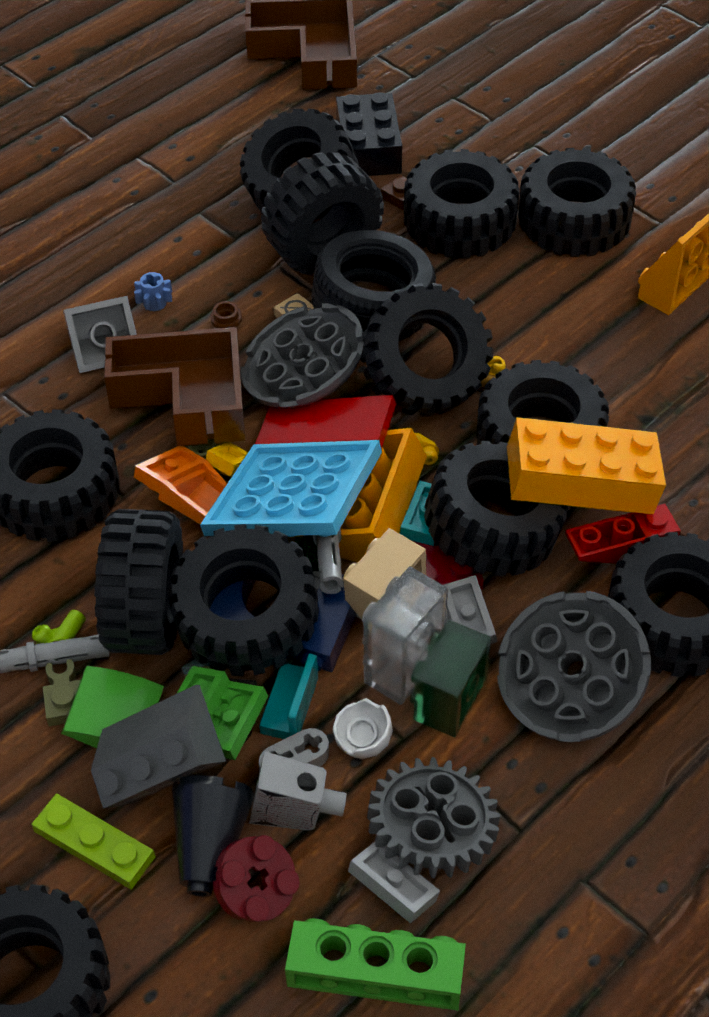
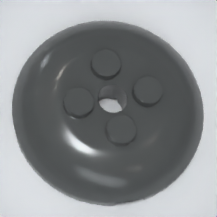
M322 303L321 308L307 310L306 306L299 307L278 317L253 339L245 352L248 358L245 367H241V379L245 389L252 398L263 405L281 409L307 406L329 396L349 379L362 357L364 332L358 318L349 309L329 303Z
M563 591L536 601L521 612L513 621L500 645L498 653L500 655L499 675H497L504 702L512 714L524 726L548 739L563 742H581L611 732L626 721L635 711L648 686L651 671V655L641 626L635 617L620 603L596 592L586 591V593L565 594ZM578 661L583 662L581 674L568 675V668L571 664Z

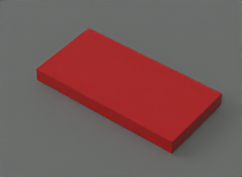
M393 395L322 399L313 404L298 408L281 409L269 407L255 444L379 440L382 449L395 410L396 401Z

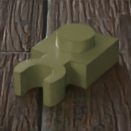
M72 659L67 660V670L61 674L54 672L52 662L46 665L47 678L51 684L43 686L48 726L65 724L80 680H75L77 674Z

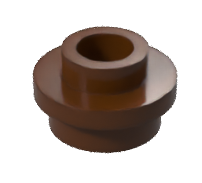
M222 301L213 307V311L210 314L211 323L215 328L237 327L242 321V313L235 303Z

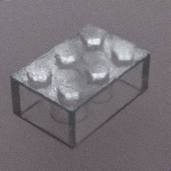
M409 566L400 577L395 576L389 582L385 594L377 603H370L362 616L364 624V636L362 639L364 644V658L362 662L364 665V683L400 705L403 704L444 655L448 601L447 587Z

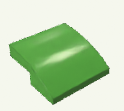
M86 666L61 734L97 748L102 729L158 703L164 686L129 673Z
M192 666L177 693L194 685H200L224 757L236 760L268 698V694L262 686L230 681L225 671Z

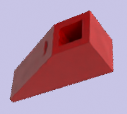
M666 504L657 505L654 514L631 512L567 529L565 534L579 561L616 564L621 555L627 553L628 548L640 541L644 544L645 538L657 534L659 538L664 537L667 532H678L679 536L681 530Z

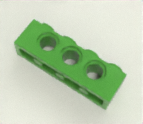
M315 918L307 919L305 922L294 920L285 966L287 987L459 1011L466 943H458L455 939L447 936H435L432 939L414 937L412 933L404 930H393L390 933L377 932L360 924L340 927L329 925L326 921ZM331 950H338L344 954L341 959L335 961L323 957L326 952ZM372 956H381L387 962L382 966L374 967L369 965L366 960ZM414 962H424L430 969L426 972L418 973L411 970L409 966Z

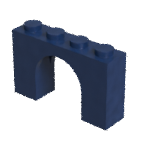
M256 580L236 582L223 589L214 599L210 611L229 620H246L255 617L247 610L246 604ZM319 586L317 591L319 614L318 621L313 624L314 633L309 641L302 640L303 650L296 657H292L289 654L285 659L300 662L305 667L309 653L317 655L318 671L322 669L333 672L357 613L345 600L344 586L336 594H326L321 591Z

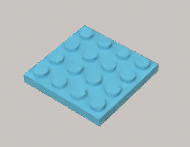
M379 440L253 444L201 522L200 526L204 536H214L213 531L224 528L225 531L234 530V525L246 524L247 529H254L255 525L268 527L270 534H273L274 531H279L288 537L298 535H318L321 537L337 535L382 453Z

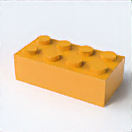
M516 417L507 445L511 500L654 514L666 487L657 432Z

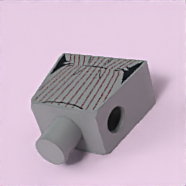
M264 752L249 824L313 830L319 812L343 816L347 792L324 788L327 771L323 767Z

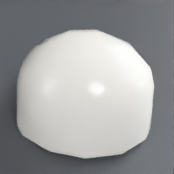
M367 698L357 703L354 702L346 705L336 715L332 729L337 746L347 755L359 759L374 757L380 754L388 746L393 732L391 717L387 708Z

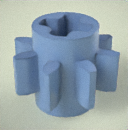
M146 273L140 278V282H134L136 304L143 303L145 310L159 311L166 306L167 302H172L171 280L163 281L160 273Z

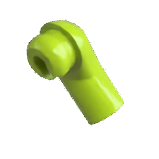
M70 610L60 627L50 629L46 624L35 627L32 631V639L36 644L72 639L86 621V617L77 610Z

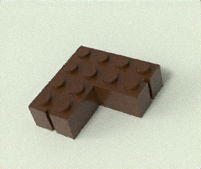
M245 0V32L248 59H290L301 57L303 89H327V85H332L333 88L339 89L357 87V55L352 0Z
M237 327L106 337L104 378L110 409L173 404L177 446L208 444V439H214L215 443L246 441Z

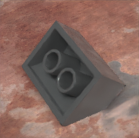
M194 685L102 729L91 773L103 809L132 804L172 786L174 781L179 783L181 777L194 776L226 761L200 685Z

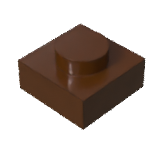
M398 175L382 187V199L404 210V186L407 178Z

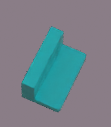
M309 653L305 667L285 664L280 667L259 726L260 734L286 739L302 730L318 681L317 655Z

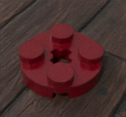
M267 835L245 837L230 843L220 853L215 867L218 866L216 881H213L216 899L228 915L238 920L261 922L279 916L290 904L293 894L298 890L300 884L289 853L281 844ZM250 868L255 872H261L263 877L261 888L258 886L250 888L247 882L251 878L248 872Z

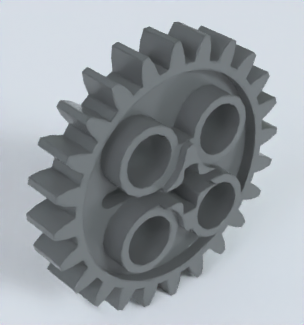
M435 757L431 758L429 766H424L419 758H415L414 768H410L406 763L400 762L399 772L388 769L386 779H378L376 790L371 791L367 819L370 820L368 831L371 834H376L374 844L376 847L386 846V859L396 855L400 857L398 868L402 869L408 863L414 864V875L418 876L423 867L429 868L431 878L436 877L438 869H444L446 875L451 878L455 866L464 873H467L470 862L480 865L483 855H490L493 842H496L500 813L495 812L498 803L497 799H489L491 788L489 786L478 788L479 775L469 779L465 777L466 766H463L457 772L452 770L451 760H448L444 767H438Z

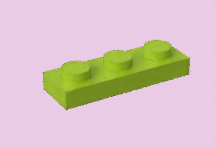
M57 793L31 824L35 833L132 890L156 858L153 849Z

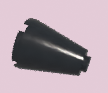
M202 775L181 777L179 784L176 781L173 782L172 799L179 883L187 887L188 894L200 897L212 896V890H214L213 881H216V871L218 866L215 867L217 858L225 847L240 838L253 802L254 792L246 784L236 781L234 789L224 786L222 777Z

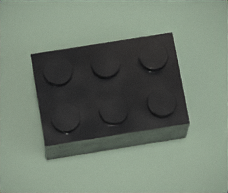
M377 92L374 94H349L336 97V120L343 126L357 155L356 158L359 166L368 176L402 174V141L392 93Z

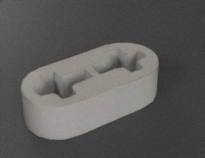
M308 728L266 748L259 757V770L264 752L319 767L322 766L329 757L327 735L316 728ZM310 743L312 747L318 746V752L312 753L310 749L305 750V745Z

